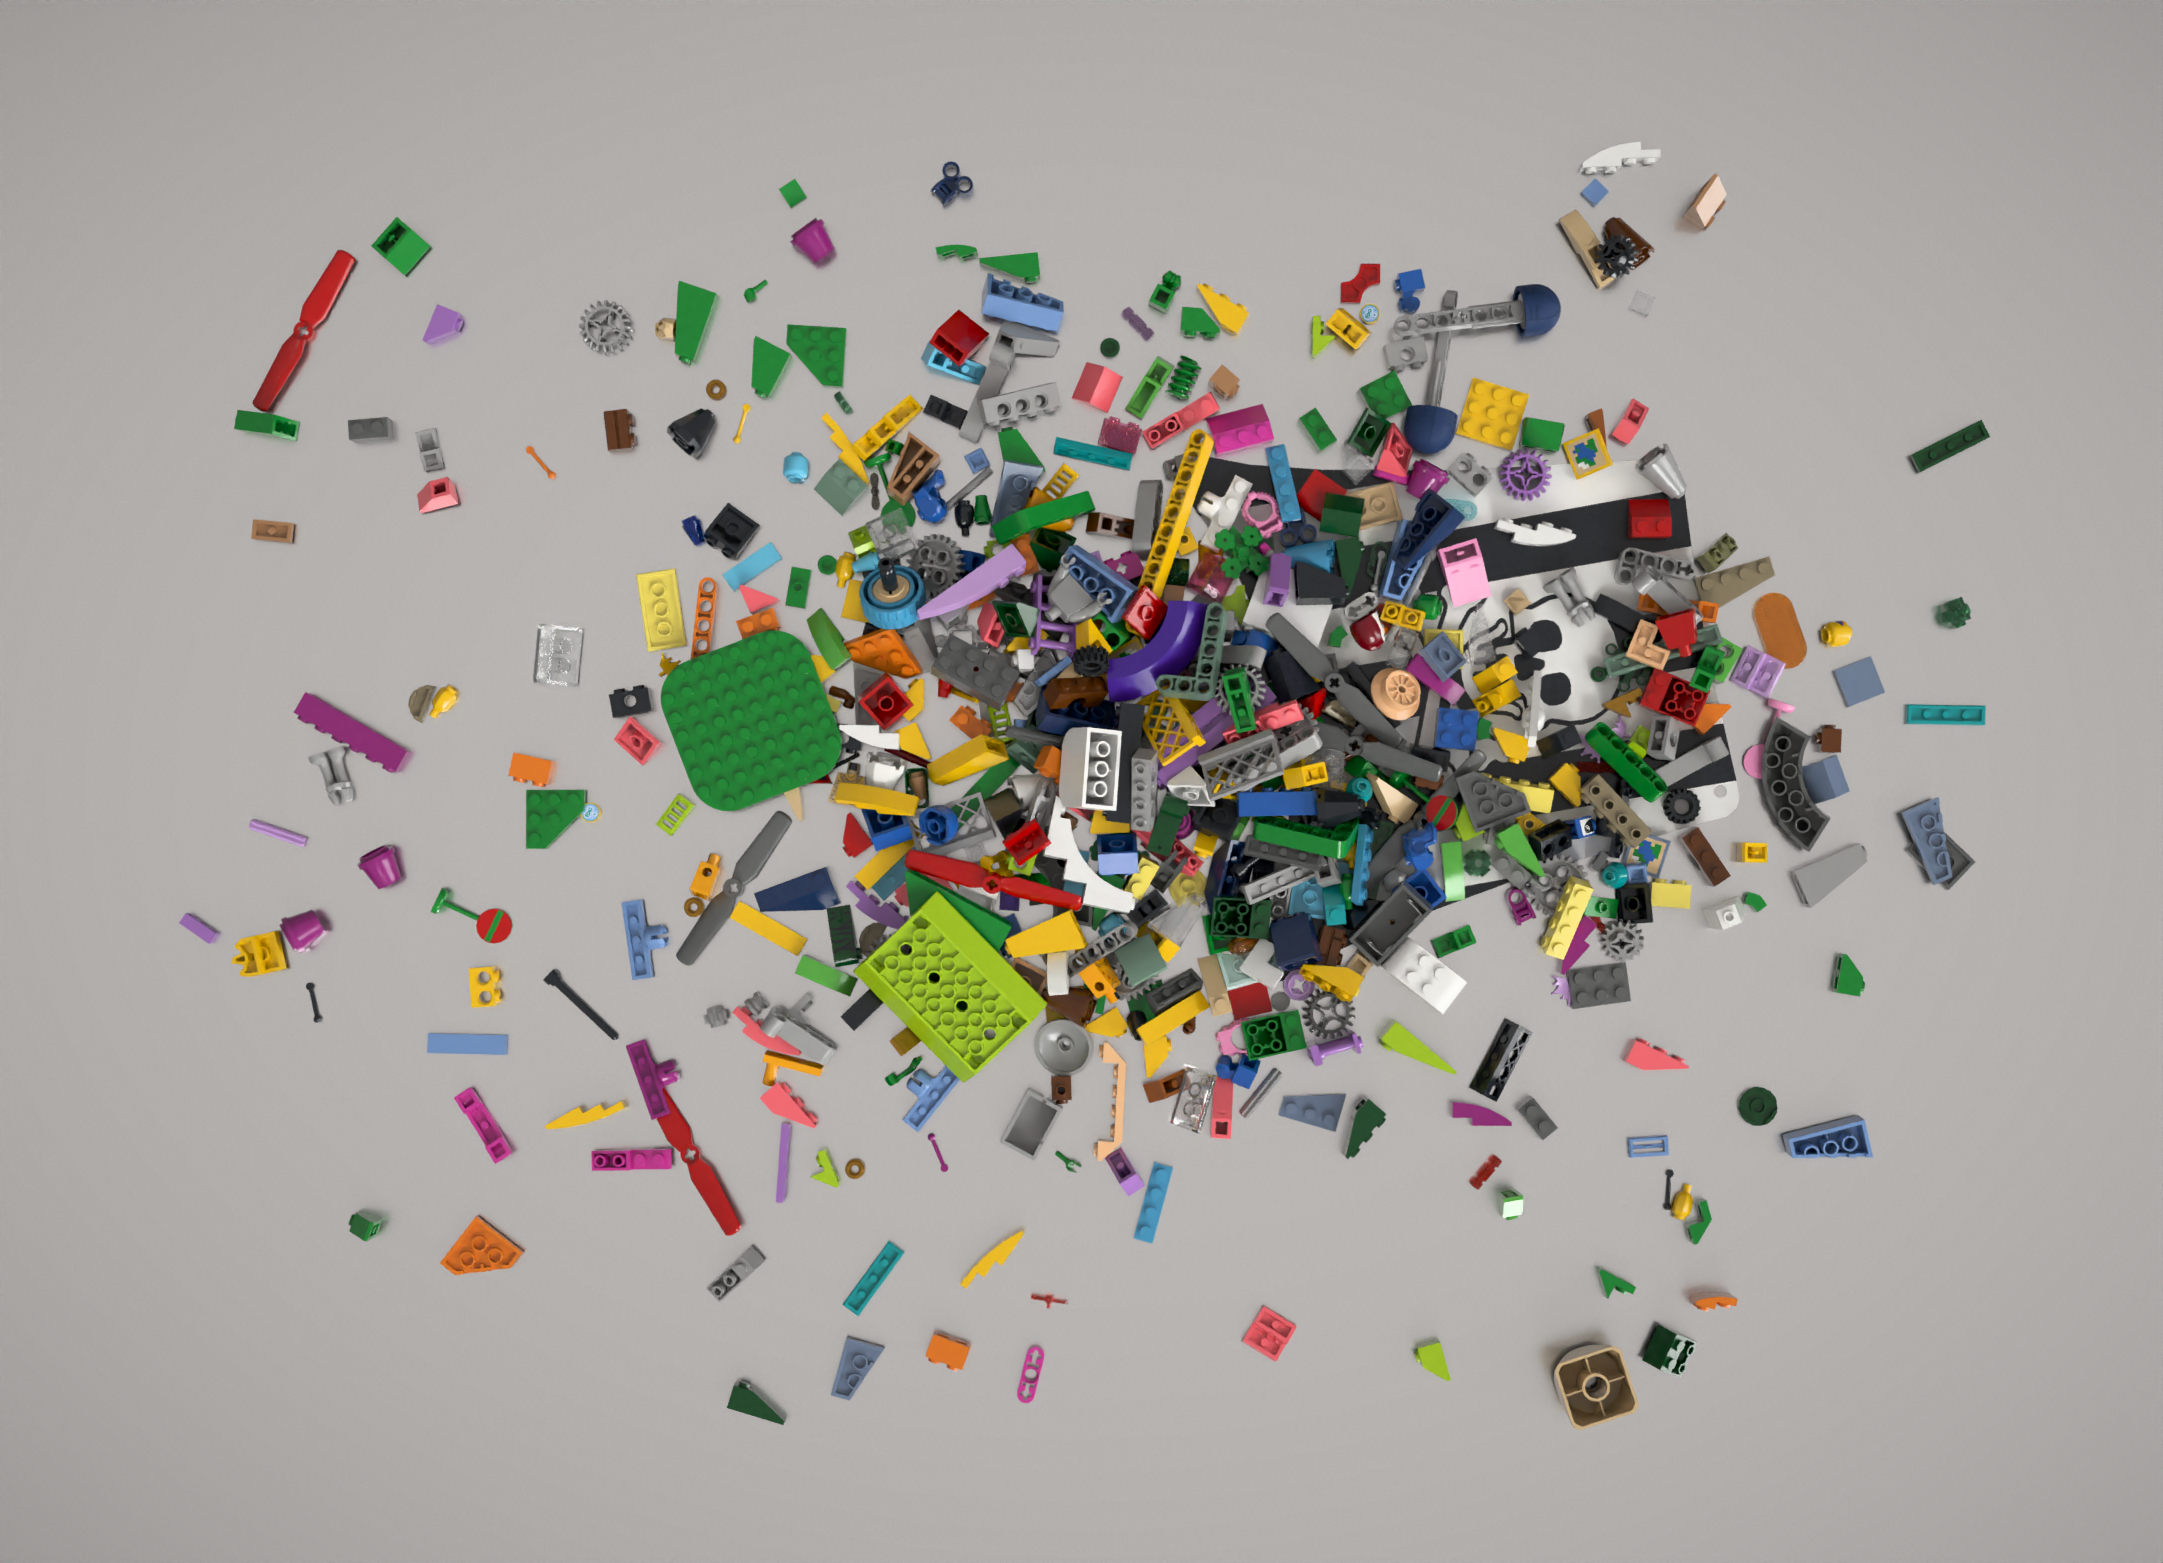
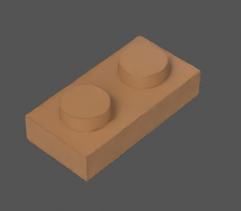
M253 519L251 539L292 543L294 524Z

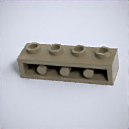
M1595 774L1578 790L1581 793L1579 797L1587 805L1590 803L1595 808L1593 812L1600 819L1604 818L1608 822L1606 826L1613 833L1617 832L1622 837L1620 841L1627 848L1629 846L1636 848L1652 833L1651 829L1599 774Z

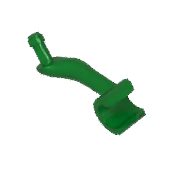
M915 1057L910 1066L896 1076L893 1072L885 1077L887 1084L893 1086L902 1078L912 1073L922 1061V1058Z

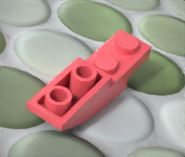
M1209 392L1144 430L1142 433L1151 449L1202 422L1221 408L1212 393Z
M1296 699L1282 705L1276 702L1254 712L1257 729L1237 733L1235 724L1224 730L1222 734L1227 744H1231L1264 730L1271 729L1273 731L1303 720L1304 715Z
M1130 826V830L1136 833L1142 840L1140 845L1146 849L1153 829L1151 832L1132 830ZM1175 838L1170 855L1175 849L1178 851V855L1172 861L1179 865L1182 858L1186 857L1188 861L1183 866L1181 873L1193 877L1204 862L1181 841ZM1147 850L1162 862L1167 858L1164 855Z
M737 1006L732 1012L747 1025L742 1032L760 1045L789 1055L799 1056L802 1053L776 1035L775 1038L766 1035L760 1029L763 1021L760 1019L756 1021L751 1016L753 1013L747 1007Z

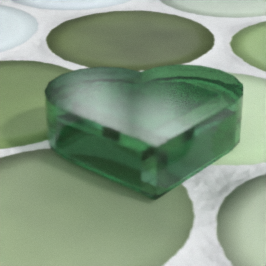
M841 391L834 394V398L845 413L848 414L853 411Z

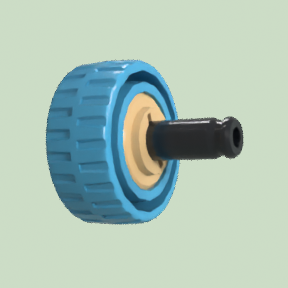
M882 558L878 562L879 568L871 572L860 586L861 607L864 616L874 626L888 630L901 629L918 620L917 610L927 604L925 587L920 575L913 569L894 565L893 560L890 558Z

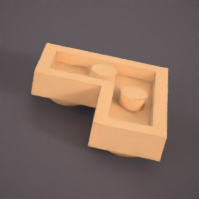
M1642 619L1640 620L1626 657L1663 671L1670 651L1652 644L1658 631L1657 625Z

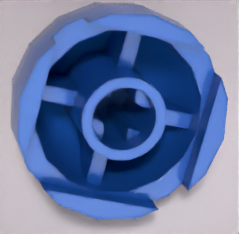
M933 805L925 809L919 817L920 830L922 833L925 832L928 837L926 840L933 845H942L950 841L958 831V818L954 811L947 806Z

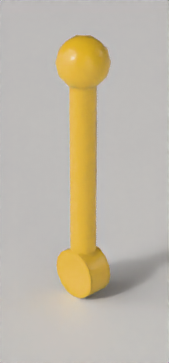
M744 404L742 406V409L744 411L741 417L737 434L733 438L734 443H739L741 441L740 434L743 428L746 414L748 411H750L749 404Z

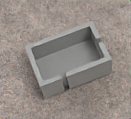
M1028 1088L1000 1143L1035 1161L1043 1146L1040 1140L1046 1141L1063 1107L1049 1099L1046 1102L1043 1101L1044 1096Z

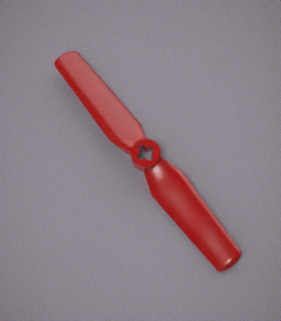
M338 250L304 302L299 319L300 322L294 326V333L282 344L252 402L258 410L267 411L301 358L305 343L314 338L315 328L326 318L355 261L350 253L344 250ZM307 327L308 335L304 334L301 336L300 329Z
M910 849L905 857V867L969 888H983L990 894L1002 891L1013 897L1078 911L1082 906V897L1019 877L1001 876L996 872L988 873L989 870L976 863ZM991 879L995 880L994 886H991Z
M663 1088V1094L670 1114L658 1118L657 1121L667 1141L681 1152V1159L688 1166L691 1181L724 1234L731 1236L740 1230L741 1225L711 1167L701 1159L700 1148L693 1144L689 1126L665 1088ZM688 1149L695 1151L694 1159L686 1157Z

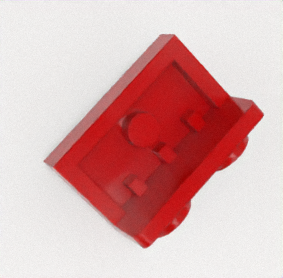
M1035 819L1024 823L1019 830L1010 833L1002 841L1019 866L1052 844Z

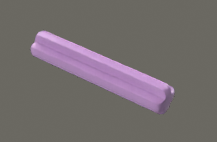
M252 819L249 824V829L300 847H303L306 843L307 838L305 836L256 819Z

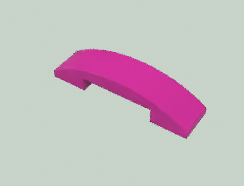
M472 1087L455 1096L454 1099L479 1134L493 1162L497 1164L512 1154L503 1133Z

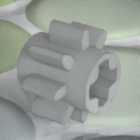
M721 1006L706 1009L707 1014L703 1015L705 1024H710L711 1028L725 1025L724 1020L728 1019L726 1009L722 1010Z

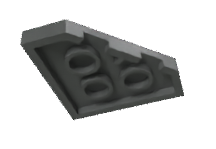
M1474 770L1455 777L1475 833L1531 812L1525 794L1519 790Z

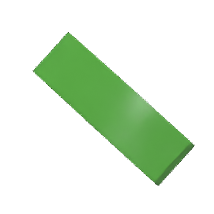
M1157 356L1125 409L1142 419L1175 366Z
M822 608L818 609L807 619L812 637L831 670L839 668L852 657L842 643L844 638Z
M1461 841L1439 843L1444 893L1447 896L1445 902L1465 900Z
M806 955L802 956L795 971L796 974L847 996L851 995L858 978Z

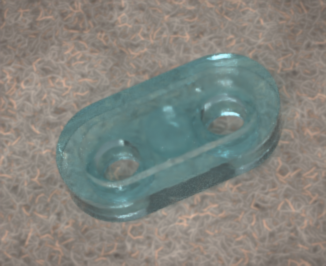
M1444 499L1465 516L1463 521H1471L1476 517L1477 507L1473 502ZM1466 507L1471 509L1470 514L1464 512Z

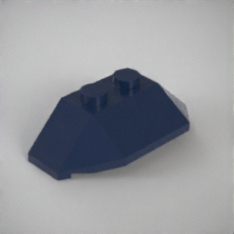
M1230 839L1229 843L1225 842L1213 854L1204 890L1211 916L1214 896L1243 895L1239 892V886L1242 883H1249L1253 866L1248 869L1246 876L1241 880L1235 879L1230 871V868L1236 863H1244L1251 858V856L1243 854L1246 842Z

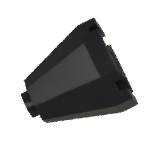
M700 408L672 422L667 427V433L669 436L673 433L675 437L672 440L686 454L691 455L693 453V457L697 458L702 452L716 423L714 420L715 415L709 409L704 410Z
M1323 787L1317 790V794H1321V798L1316 800L1319 823H1324L1321 825L1323 829L1332 828L1358 817L1365 810V800L1361 799L1360 794L1331 787Z

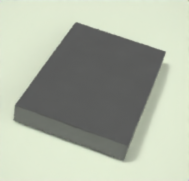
M1945 833L1946 847L1949 853L1953 877L1940 882V884L1946 890H1949L1975 861ZM1912 841L1904 850L1925 869L1914 841Z

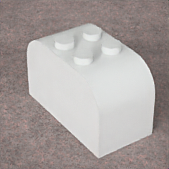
M1091 727L1071 728L1068 730L1062 744L1059 797L1063 806L1099 811H1116L1122 731Z
M1408 936L1379 965L1441 1014L1445 1013L1467 984L1465 980Z

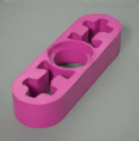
M1039 1346L1030 1347L1026 1354L1017 1390V1397L1022 1403L1031 1402L1035 1396L1044 1360V1351ZM1035 1350L1041 1355V1357H1037L1035 1365L1039 1364V1367L1027 1365V1362L1032 1363L1033 1356L1030 1353H1034ZM1028 1369L1036 1371L1037 1375L1032 1380L1025 1377V1372ZM1023 1381L1028 1384H1034V1387L1030 1385L1029 1393L1032 1395L1027 1396V1398H1023V1394L1020 1393L1025 1391L1026 1384H1022Z

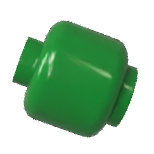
M1420 594L1418 599L1413 602V609L1424 611L1426 613L1425 620H1435L1438 616H1441L1442 600H1439L1437 595Z

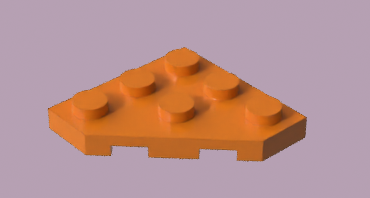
M879 629L844 642V646L852 655L851 660L853 662L883 672L887 671L904 679L922 672L918 660L895 629Z
M476 1216L440 1264L454 1275L509 1269L515 1264L523 1251L479 1216Z

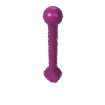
M931 1133L928 1135V1140L931 1141L940 1161L941 1171L946 1172L948 1165L944 1163L935 1142V1135Z

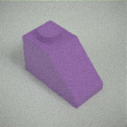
M437 304L422 340L430 345L454 335L462 327V315Z
M1121 1147L1105 1157L1116 1179L1128 1196L1145 1186Z

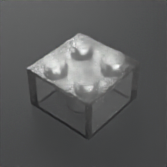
M901 507L866 523L880 559L890 558L895 561L920 549L909 520Z

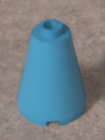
M1333 539L1290 546L1281 552L1291 557L1292 569L1296 561H1301L1334 574L1335 568H1331L1333 562H1335V542H1333Z

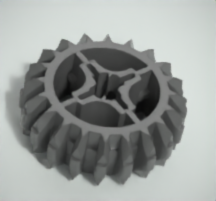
M1316 989L1315 991L1318 996L1315 997L1313 994H1310V998L1313 999L1312 1002L1305 1000V1003L1310 1005L1309 1008L1303 1007L1302 1009L1308 1012V1015L1302 1016L1303 1019L1310 1020L1305 1023V1026L1313 1025L1309 1031L1313 1033L1317 1029L1316 1037L1324 1033L1323 1039L1325 1040L1328 1038V1034H1330L1332 1040L1335 1039L1334 1033L1336 1032L1339 1037H1342L1340 1030L1343 1029L1347 1033L1346 1024L1353 1026V1023L1348 1021L1349 1018L1355 1019V1015L1350 1014V1012L1355 1011V1007L1349 1008L1348 1006L1353 1001L1351 1000L1350 1003L1341 1001L1345 1009V1016L1342 1017L1336 1012L1337 1003L1340 999L1332 992L1323 990L1321 994L1320 990ZM1333 997L1327 1006L1316 1004L1322 998ZM1320 1008L1324 1010L1332 1008L1333 1011L1331 1012H1334V1015L1338 1016V1018L1334 1016L1325 1018L1326 1014ZM1313 1009L1322 1014L1319 1026L1314 1021ZM1331 1020L1341 1022L1336 1028L1325 1029Z

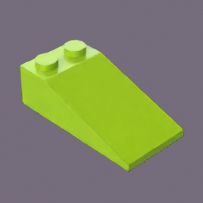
M1394 1019L1378 1035V1038L1381 1039L1379 1044L1389 1052L1393 1049L1395 1052L1453 1075L1457 1073V1071Z

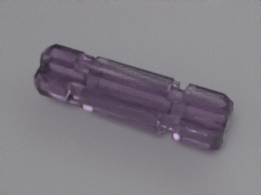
M1130 307L1125 308L1121 315L1129 320L1128 323L1138 333H1142L1141 336L1145 340H1149L1154 334L1150 327L1147 328V324L1137 314L1134 315V311Z

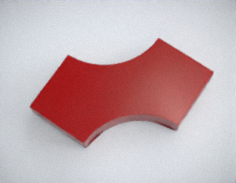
M1360 264V270L1356 277L1341 283L1340 303L1360 304L1364 291L1373 285L1380 284V264Z

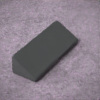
M1191 968L1147 993L1145 998L1153 1014L1157 1016L1201 990L1203 981Z

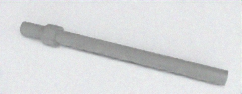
M1439 544L1426 554L1403 601L1405 607H1410L1431 561H1434L1437 555L1436 551ZM1392 624L1385 641L1393 643L1400 626Z

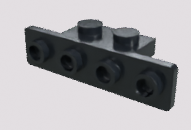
M1622 779L1619 796L1630 807L1629 798L1633 793V787L1626 780ZM1597 816L1595 835L1612 837L1609 857L1619 859L1623 852V843L1620 841L1622 837L1617 832L1613 833L1606 826L1608 822L1604 818L1600 819Z

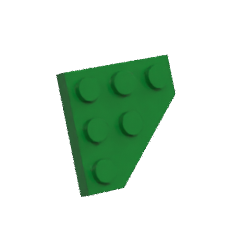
M787 324L786 344L823 386L843 387L847 329Z
M526 790V849H547L585 810L586 790Z

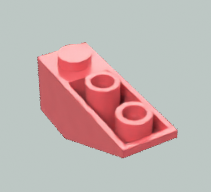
M1641 1038L1638 1041L1632 1040L1623 1058V1061L1642 1070L1689 1068L1688 1065L1684 1064L1685 1059L1676 1055L1674 1058L1667 1056L1668 1051L1658 1046L1655 1050L1649 1047V1042Z
M1214 1077L1211 1138L1231 1139L1233 1083L1229 1078Z
M778 1081L760 1097L761 1101L772 1113L812 1128L817 1127V1118L812 1112L807 1113L804 1110L803 1102L798 1097L794 1098L789 1093L791 1089L786 1083L783 1082L781 1084Z

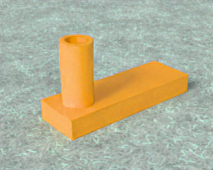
M767 1050L763 1058V1062L767 1063L762 1084L774 1086L778 1066L820 1077L824 1065Z

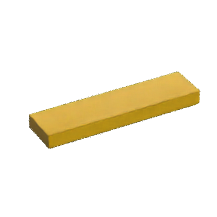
M742 901L737 903L729 917L796 956H799L808 940Z

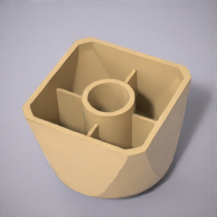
M1587 1345L1574 1349L1562 1358L1555 1369L1554 1383L1558 1396L1572 1426L1578 1430L1635 1413L1639 1406L1622 1351L1615 1346ZM1597 1376L1598 1385L1593 1389H1586V1382L1591 1377Z

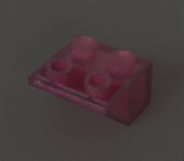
M1109 416V419L1104 418L1098 445L1131 453L1135 456L1142 435V429L1139 428L1140 425L1128 422V425L1120 423L1121 419Z

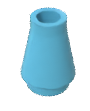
M871 551L857 561L852 562V568L855 574L876 570L879 568L878 562L881 558L877 551Z

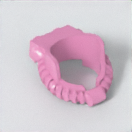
M1255 491L1248 493V498L1245 499L1242 506V516H1244L1245 522L1252 528L1257 527L1259 533L1266 539L1271 537L1272 533L1280 532L1283 529V523L1279 515L1280 512L1276 499L1264 492L1255 493ZM1255 498L1269 502L1273 509L1271 516L1265 521H1256L1249 515L1251 501Z
M1237 1019L1230 1026L1223 1027L1221 1031L1215 1034L1217 1042L1220 1041V1053H1223V1055L1229 1054L1230 1056L1236 1054L1239 1056L1242 1054L1248 1055L1247 1049L1238 1048L1233 1044L1231 1035L1235 1028L1241 1026V1022L1249 1019Z

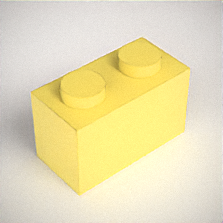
M1140 853L1138 857L1139 873L1128 875L1122 887L1123 891L1133 893V897L1141 900L1160 867L1158 862Z
M1655 879L1654 882H1649L1652 906L1690 909L1692 885H1686V881L1674 880V884L1666 883L1667 879Z

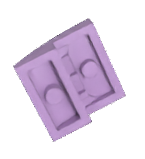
M1748 645L1730 680L1765 698H1769L1786 663Z

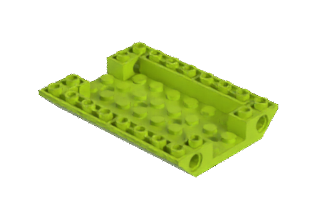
M938 891L921 905L883 944H880L853 970L884 1004L963 1083L985 1067L1032 1023L1048 1004ZM904 944L910 945L912 952L910 954L903 953L901 946ZM933 972L939 974L940 980L932 982L929 979V974ZM965 1001L968 1008L966 1010L958 1009L957 1002ZM985 1030H994L996 1036L994 1038H987Z

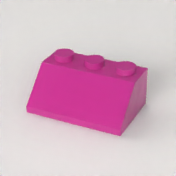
M1263 404L1206 418L1210 436L1214 440L1213 448L1216 457L1270 443L1274 440L1271 424Z

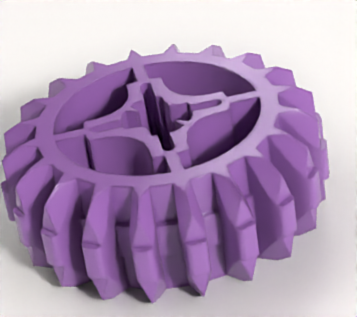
M1528 448L1524 450V454H1522L1521 449H1518L1517 456L1514 452H1511V459L1508 457L1504 458L1507 464H1500V467L1505 471L1498 472V475L1504 476V478L1499 479V483H1506L1502 490L1509 488L1508 496L1515 493L1514 500H1517L1519 495H1521L1522 502L1525 501L1526 496L1529 501H1532L1533 494L1536 498H1539V491L1542 493L1546 492L1543 485H1550L1545 479L1552 478V475L1546 474V472L1551 470V467H1544L1548 460L1541 462L1542 454L1535 457L1536 450H1533L1531 455H1529ZM1523 459L1520 470L1510 471L1514 462ZM1529 461H1532L1538 467L1540 473L1530 468ZM1524 469L1526 471V474L1530 475V477L1528 476L1526 478V481L1524 479V476L1519 474L1524 472ZM1510 477L1519 480L1521 489L1513 485ZM1540 479L1536 488L1527 490L1530 480Z

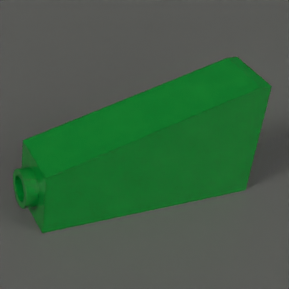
M682 281L678 282L675 355L679 357V361L690 364V361L696 363L718 295L717 293Z

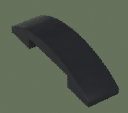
M1601 593L1593 605L1594 612L1597 615L1618 624L1634 634L1641 619L1656 625V622ZM1659 629L1653 643L1664 640Z

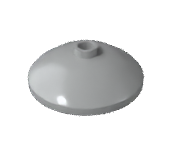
M1055 1019L1045 1024L1038 1032L1035 1040V1053L1041 1065L1049 1072L1060 1076H1071L1081 1072L1089 1064L1093 1055V1042L1085 1028L1078 1026L1069 1019ZM1063 1041H1068L1070 1045H1065Z

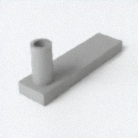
M1289 865L1249 883H1242L1239 886V892L1245 895L1247 904L1251 905L1312 879L1316 875L1314 870Z

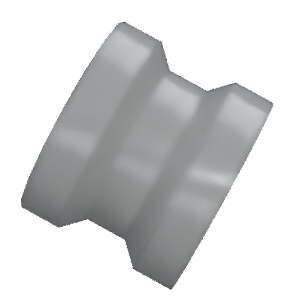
M755 992L751 999L744 1001L755 1016H758L762 1009L769 1007L758 992Z

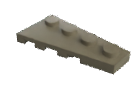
M1769 556L1700 576L1693 580L1699 600L1718 603L1720 608L1773 577L1775 573Z

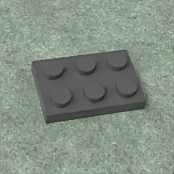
M1626 962L1569 969L1567 971L1572 1009L1631 1001Z

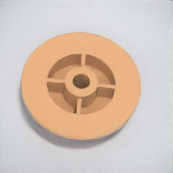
M1386 668L1374 676L1370 687L1371 698L1376 708L1384 716L1393 720H1405L1415 714L1419 707L1421 690L1418 681L1412 674L1396 668Z

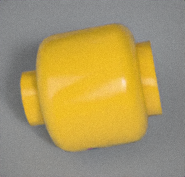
M1842 620L1828 622L1821 630V637L1823 642L1829 647L1844 646L1849 643L1852 637V629Z

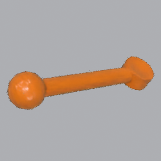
M528 446L526 452L531 454L547 472L548 478L553 479L555 473L550 471L535 454L534 448Z

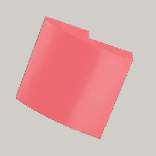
M1263 1306L1241 1342L1276 1362L1297 1326Z

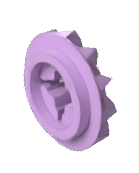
M1300 969L1290 971L1285 977L1283 987L1288 997L1293 1000L1302 1001L1309 998V995L1313 993L1315 983L1305 981L1302 975L1298 974ZM1294 978H1296L1300 982L1305 981L1304 984H1302L1304 992H1302L1299 988L1292 989L1296 985Z

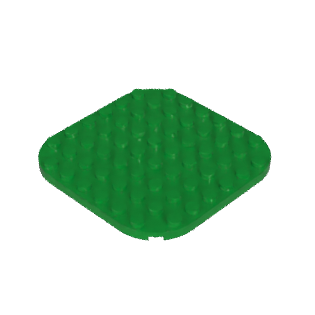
M777 630L764 631L683 662L669 673L662 686V710L691 786L699 799L714 809L721 811L740 810L816 781L827 775L834 768L841 754V733L807 647L798 638L789 633Z

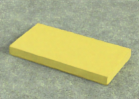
M676 569L636 574L648 652L687 646Z

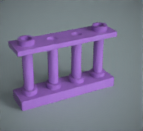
M1038 575L1030 585V592L1033 593L1032 607L1040 609L1034 636L1029 638L1028 641L1031 655H1035L1040 647L1065 650L1073 661V653L1076 650V625L1081 622H1070L1067 625L1041 621V611H1047L1051 608L1048 603H1042V592L1048 593L1050 585H1043L1042 575ZM1041 629L1067 632L1069 641L1065 643L1040 639Z
M1348 1029L1347 1037L1318 1045L1312 1040L1307 1041L1306 1050L1310 1062L1314 1066H1319L1323 1064L1322 1059H1325V1056L1349 1049H1352L1357 1054L1362 1053L1360 1048H1363V1043L1360 1036L1357 1037L1355 1032Z

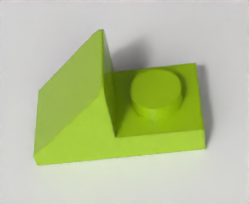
M1321 316L1312 317L1311 358H1315L1336 338L1335 335H1321V333H1324V321H1321Z
M1638 725L1627 745L1643 759L1647 753L1650 731Z
M826 1148L819 1150L816 1161L819 1167H823L824 1170L810 1177L833 1187L840 1186L841 1183Z

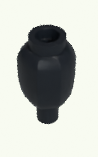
M960 500L954 509L955 521L957 526L961 528L962 536H969V528L974 523V507L970 504V500Z

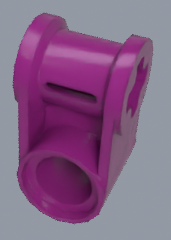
M1517 887L1509 888L1505 893V899L1518 927L1524 921L1531 918L1535 919L1536 915L1525 894ZM1519 892V899L1512 902L1511 895Z

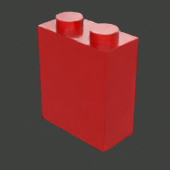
M957 310L936 330L929 343L960 367L982 346L989 333L962 311Z

